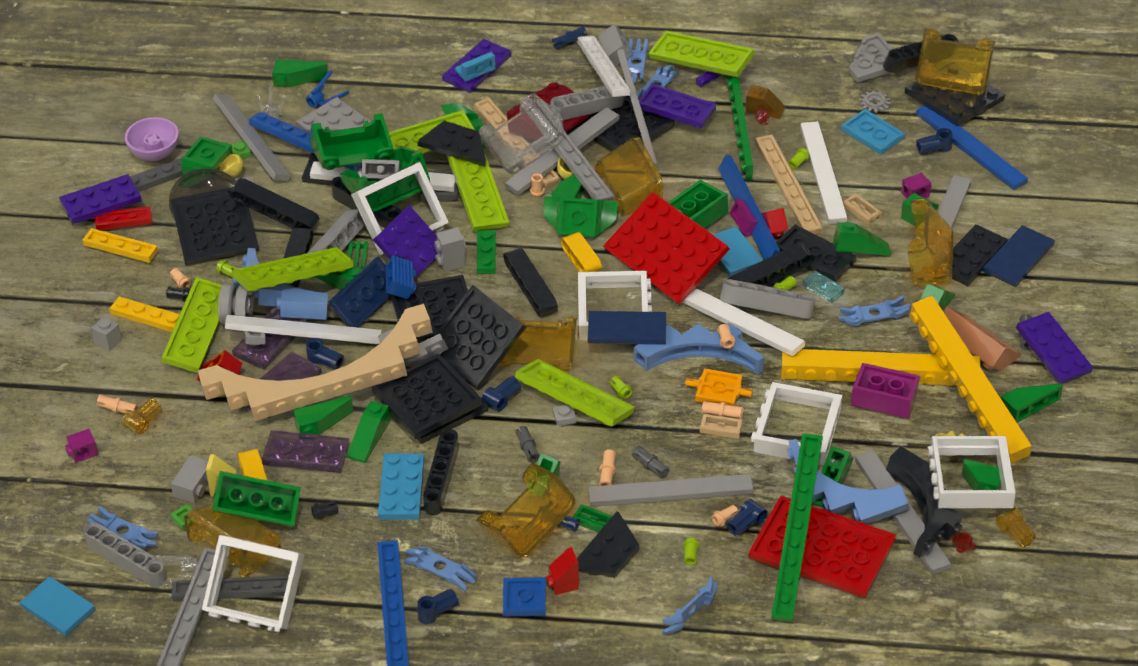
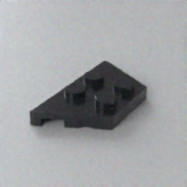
M444 120L418 140L417 146L485 167L486 157L479 131Z
M618 511L615 512L577 557L579 571L589 572V575L594 576L603 575L616 578L639 550V543Z

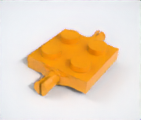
M705 368L698 380L687 378L685 386L697 388L695 402L701 403L704 401L719 404L726 402V405L735 406L736 400L740 395L751 398L753 389L741 388L743 375Z

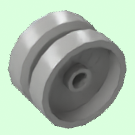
M223 283L218 304L220 324L225 325L227 315L252 317L254 307L253 291H247L241 284L236 288L235 284Z

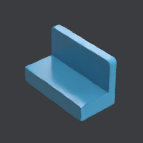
M492 52L455 67V71L466 82L495 70V55Z

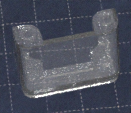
M532 93L521 101L519 114L497 129L491 124L484 125L479 130L480 138L502 167L511 175L516 174L562 142L564 138L562 115L536 94Z

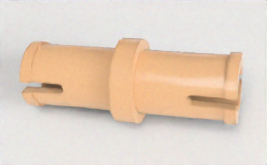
M102 394L97 399V407H103L112 410L113 413L121 412L133 417L137 414L138 409L135 408H138V404L122 401V398L118 397L116 399L107 397Z
M704 401L702 404V414L742 419L743 407L726 405V402L719 404Z
M608 449L603 453V462L599 469L601 473L599 486L612 485V478L616 471L614 466L616 452Z

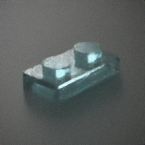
M817 271L812 272L803 280L804 287L831 303L844 294V287Z

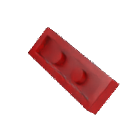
M150 206L116 210L95 217L97 230L152 224Z

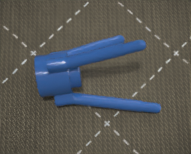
M332 70L326 74L317 87L306 97V102L310 107H321L336 97L341 98L349 94L347 90L323 100L324 95L321 90L324 88L323 84L333 73Z

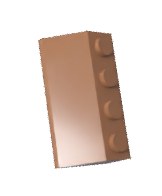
M949 307L945 310L944 314L972 356H980V359L984 361L982 365L992 371L994 368L1001 371L1022 355L966 314Z

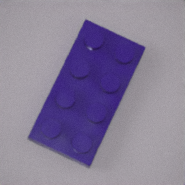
M482 39L442 75V81L471 93L512 56V51ZM490 52L495 55V70L465 82L455 71V67Z
M651 83L639 99L641 109L646 112L701 129L716 110V103Z
M129 174L60 196L59 200L73 225L141 202L142 198Z
M1050 312L1017 324L1016 329L1058 383L1063 384L1092 372L1094 367Z

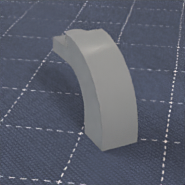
M393 329L378 335L380 342H382ZM441 334L418 343L420 354L403 359L405 367L411 368L448 350Z

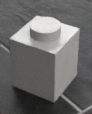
M106 317L101 318L91 328L94 344L107 351L113 349L122 340L119 324Z

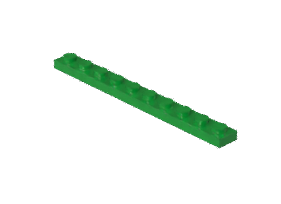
M726 75V79H728L727 87L728 90H731L729 91L731 112L735 113L733 114V124L737 125L735 126V136H738L737 148H740L741 172H744L745 180L753 179V162L739 77Z
M802 433L771 620L793 623L823 436Z

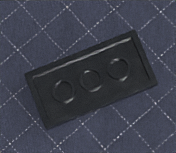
M796 224L776 241L780 252L797 243H804L815 257L813 263L807 268L834 282L857 259V256L851 252L836 251L833 243Z
M975 224L936 265V272L969 286L1008 239Z

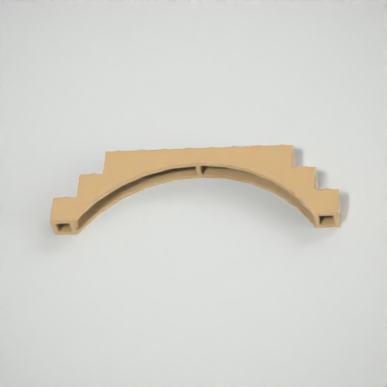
M424 304L407 308L395 328L379 345L365 356L342 368L318 376L284 381L260 380L237 375L217 365L198 370L206 400L226 395L230 411L250 405L254 421L407 376L403 359L420 354L416 337L433 333L431 322Z

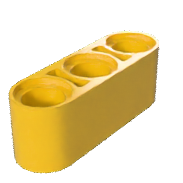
M580 232L561 238L564 252L579 272H599L602 270L600 259Z
M258 449L237 453L243 476L267 480Z

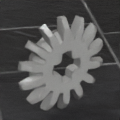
M875 91L871 93L866 92V96L862 94V98H859L861 102L859 105L863 106L862 109H868L869 112L874 109L875 113H877V109L880 112L888 109L891 102H889L890 98H886L887 94L883 95L880 91L879 93Z

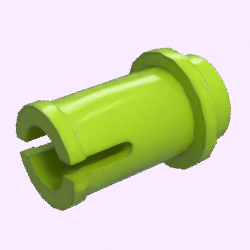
M802 148L796 151V154L788 160L791 169L796 170L804 161L809 159L810 154L808 150Z
M221 260L216 268L219 274H225L232 277V270L238 269L226 260Z
M788 276L781 283H776L774 288L790 290L797 285L794 277Z
M619 376L611 378L615 384L610 380L609 385L617 391L620 398L628 399L632 395L631 386L626 385Z
M687 538L683 542V548L685 549L683 561L687 565H695L697 563V550L700 545L695 538Z

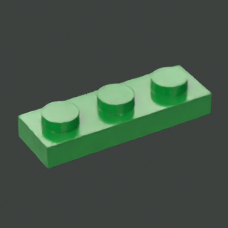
M477 230V275L496 274V230Z

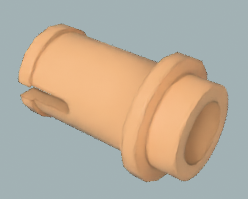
M534 174L531 176L532 187L530 193L534 197L539 198L545 192L543 176L541 174Z
M179 268L171 270L169 276L177 283L178 288H189L191 286L190 277L185 276Z
M721 324L718 326L719 329H717L721 338L720 344L724 348H731L734 346L735 337L731 334L727 324Z
M731 505L722 511H715L714 515H712L713 523L716 526H724L726 521L735 515L734 512L738 511L737 507Z

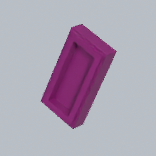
M737 198L730 214L743 235L750 237L758 222L744 200Z

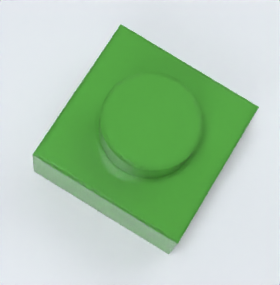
M245 141L230 144L232 145L233 152L231 154H237L242 159L251 158L250 149Z
M188 504L170 514L171 520L182 531L200 521L199 515Z

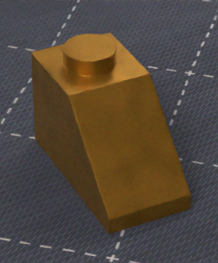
M751 85L746 95V112L780 119L785 105L769 88Z

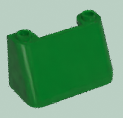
M383 113L374 114V120L369 123L368 120L364 121L361 127L330 131L329 126L323 129L321 123L312 124L309 140L322 168L333 170L335 168L362 164V159L389 160L393 155L394 148Z
M404 146L394 149L393 155L389 160L402 162V170L420 162L430 182L422 152ZM354 170L340 173L343 185L352 194L380 181L367 180V177H360ZM413 173L365 197L371 210L375 212L422 191Z

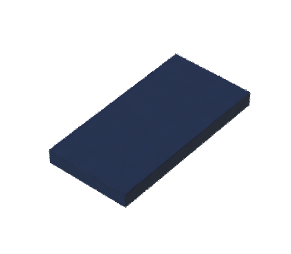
M1022 225L983 267V272L1016 287L1052 248L1055 240Z
M379 256L375 257L328 301L347 327L358 328L390 297V294L386 293V265Z
M589 311L588 343L666 344V312Z

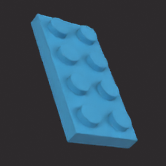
M384 453L378 509L379 520L420 519L424 454Z

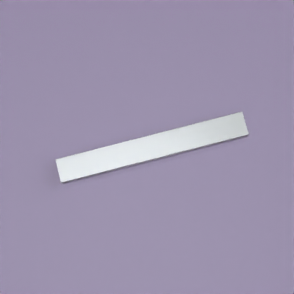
M595 36L578 37L580 48L612 97L629 96V87Z
M818 121L800 123V129L806 149L810 154V163L828 224L847 222V215Z
M314 161L310 171V178L332 180L335 177H340V173L350 169L340 167L327 170L322 168L320 162ZM361 168V169H359L358 171H356V172L359 174L360 177H362V168ZM428 172L433 190L454 192L456 181L453 174Z
M695 288L682 302L725 324L730 323L741 332L788 355L794 356L805 347L804 340L730 304L724 303Z
M227 315L225 321V329L380 344L378 335L381 334V330L235 315Z

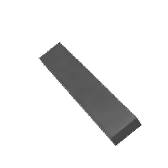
M289 575L222 578L218 599L284 596ZM191 580L173 581L172 602L183 601ZM299 582L295 596H299Z

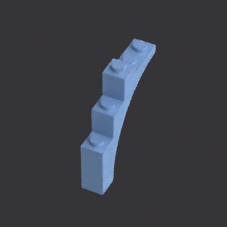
M248 248L247 255H243L242 268L259 264L255 248ZM233 278V284L238 288L240 283ZM285 283L253 291L255 298H258V305L277 306V309H280V317L322 320L327 318L328 293L308 291Z
M730 323L727 325L730 328L731 334L735 337V343L733 347L728 349L721 346V338L717 331L711 333L700 324H697L682 335L678 330L667 325L666 344H638L634 347V361L646 371L674 359L701 356L732 361L747 367L756 374L761 373L764 369V357L762 354L755 351L746 342H743L742 332Z
M794 439L789 441L790 448L787 451L791 461L795 460L797 465L800 446L797 440ZM819 470L817 472L813 502L822 499L826 511L831 510L832 513L839 514L853 509L857 521L861 520L864 524H870L910 509L901 485L886 489H858L837 483L823 475Z

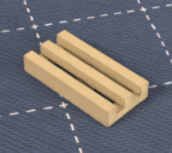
M854 194L843 201L844 208L867 225L871 224V221H876V217H882L880 210L858 194Z
M703 414L700 433L739 439L743 420Z

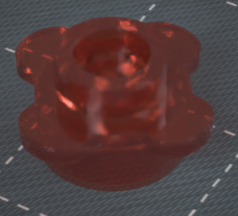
M759 105V110L754 112L760 124L766 123V125H769L767 121L769 115L766 109L762 110Z
M961 532L952 538V542L956 545V551L960 553L976 548L972 535L967 532Z

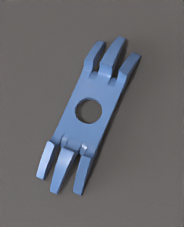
M629 38V47L633 55L628 58L630 72H632L634 83L637 82L638 72H640V80L644 79L648 39L644 40L643 51H640L641 39H637L636 49L633 50V38ZM637 59L640 60L641 63L633 64L632 61Z
M673 65L657 68L653 77L643 88L639 89L637 96L641 97L651 83L659 82L662 84V87H666L680 73L675 70L671 71L674 68Z
M903 295L895 300H885L884 303L863 307L856 305L852 308L839 307L840 312L848 316H838V319L854 326H859L864 322L892 317L898 319L910 311L911 305L908 303L897 307L905 300ZM875 309L878 310L880 314L871 315L869 311Z
M101 506L98 507V511L107 520L93 513L90 514L92 519H87L89 524L98 523L141 549L157 544V542L148 539L156 537L158 535L157 531H149L143 526L138 527L118 518L116 514L109 513ZM120 527L129 528V531L125 534L117 532Z
M416 547L405 551L406 554L415 557L406 558L404 564L415 565L420 570L425 569L446 579L448 583L456 584L464 592L467 590V586L458 577L465 579L471 584L475 583L474 579H476L477 575L469 567L444 558L430 551L428 547ZM438 562H443L446 564V567L438 570L434 568V565Z
M712 576L709 577L708 584L703 588H699V593L682 609L677 608L675 615L663 619V623L673 624L662 631L663 635L682 631L683 623L703 605H710L716 594L718 582L713 583Z

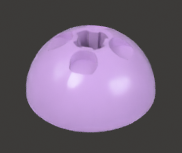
M160 117L139 120L133 123L125 133V142L131 153L137 158L149 162L160 161L168 157L176 148L179 138L177 126L172 121Z

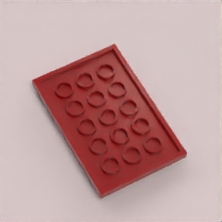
M651 192L603 245L607 252L633 271H646L647 278H650L651 284L678 305L685 300L730 250L728 245L654 192Z
M780 495L749 550L748 558L776 568L780 567L791 503L790 498ZM812 506L800 576L866 598L896 540V534Z

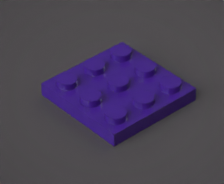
M410 205L373 239L389 259L395 255V257L412 261L413 269L416 270L415 278L438 254L434 245V241H437L436 234Z

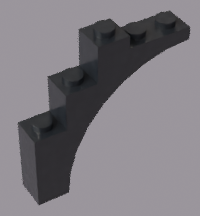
M900 446L890 456L886 471L900 480L910 490L922 510L924 532L918 538L913 552L914 555L921 558L925 552L929 553L932 550L936 541L940 542L942 538L949 541L953 535L957 536L963 527L961 525L963 515L951 508H938V501L934 500L933 497L935 485H932L931 482L933 471H930L929 462Z

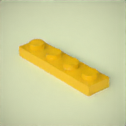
M93 228L89 230L82 240L84 246L150 263L158 252L157 245Z
M120 296L109 308L112 315L169 332H173L180 315Z

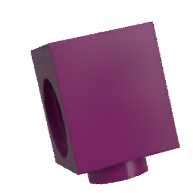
M922 173L902 179L901 193L906 199L913 193L929 198L932 185L929 179Z
M89 429L66 436L68 445H65L68 457L72 456L75 463L98 456L96 442Z

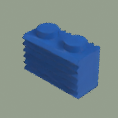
M394 255L385 268L386 293L408 299L410 294H413L416 290V283H414L416 270L413 269L412 261L395 257Z

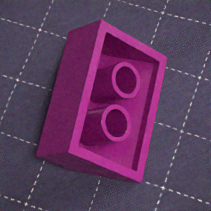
M862 363L852 388L851 406L909 419L914 406L920 376Z

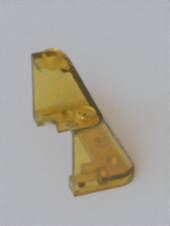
M925 28L917 66L916 81L923 85L972 94L985 93L995 41L983 38L977 41L976 46L941 39V34L936 29Z
M640 137L630 139L599 159L597 165L594 166L596 173L601 178H607L615 193V200L613 201L618 202V212L621 217L631 215L651 192H654L663 199L662 177Z
M911 200V210L916 228V239H913L908 244V257L913 285L946 283L952 277L953 229L927 200Z
M516 317L527 328L499 363L500 365H528L540 359L560 370H569V367L573 366L579 332L577 318L567 317V322L563 323L562 320H558V322L521 320L520 317Z
M532 463L522 476V480L527 488L500 516L493 510H487L476 519L484 530L519 557L529 555L573 510L576 503L575 497L558 475L535 463Z
M213 504L191 510L184 516L187 537L194 544L206 539L217 547L219 535L281 549L280 536L275 531L269 530L254 519L212 511ZM231 546L228 553L230 563H237L241 570L238 571V574L242 577H250L273 557Z

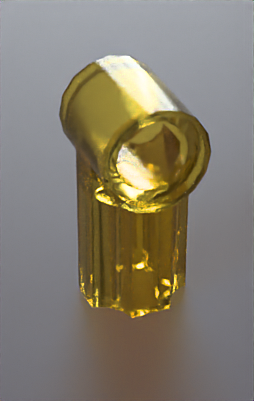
M154 398L148 399L137 410L126 412L122 419V425L139 435L143 434L149 422L162 411L161 405Z
M1014 507L996 516V522L1000 530L1003 532L1008 531L1020 546H1029L1035 540L1036 534L1024 522L1023 515L1018 508Z

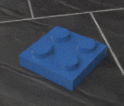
M546 577L503 578V616H546Z

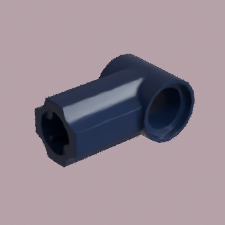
M941 128L937 130L935 135L917 139L916 146L919 154L935 150L940 152L950 151L952 149V131L948 128Z
M312 338L306 343L308 362L312 364L321 363L334 370L342 366L344 355L324 346L322 340Z
M514 376L508 377L496 388H487L482 395V400L488 406L500 412L506 407L508 400L521 390V384Z
M748 499L744 502L740 511L726 521V527L732 535L739 536L753 524L760 525L766 519L768 511L754 500Z
M447 589L433 597L423 596L417 601L418 620L423 624H431L437 619V615L459 605V600L453 589Z

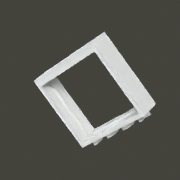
M420 162L351 194L372 240L381 232V229L365 196L413 173L437 221L429 225V228L436 233L444 229L443 225L449 223ZM374 242L379 255L384 254V252Z
M646 271L578 272L579 340L588 339L586 288L641 287L642 312H652V305H648V303H651V292H647V290H651V280L647 278Z
M772 382L770 390L767 389L765 393L766 403L761 405L760 415L762 416L761 418L758 417L756 421L757 431L752 433L751 442H754V452L790 459L787 451L790 448L789 440L763 436L774 400L777 399L830 409L822 435L823 441L819 465H824L841 412L842 395Z
M932 436L931 446H928L927 452L928 457L932 458L929 461L930 471H933L931 475L932 485H935L933 497L934 500L938 501V508H1014L1015 487L1006 436ZM939 455H996L1002 490H944Z
M219 535L202 610L209 611L208 615L220 618L221 615H226L228 620L240 623L241 619L248 621L247 625L260 627V624L267 625V630L280 632V629H288L305 554ZM230 546L292 561L279 620L216 606Z

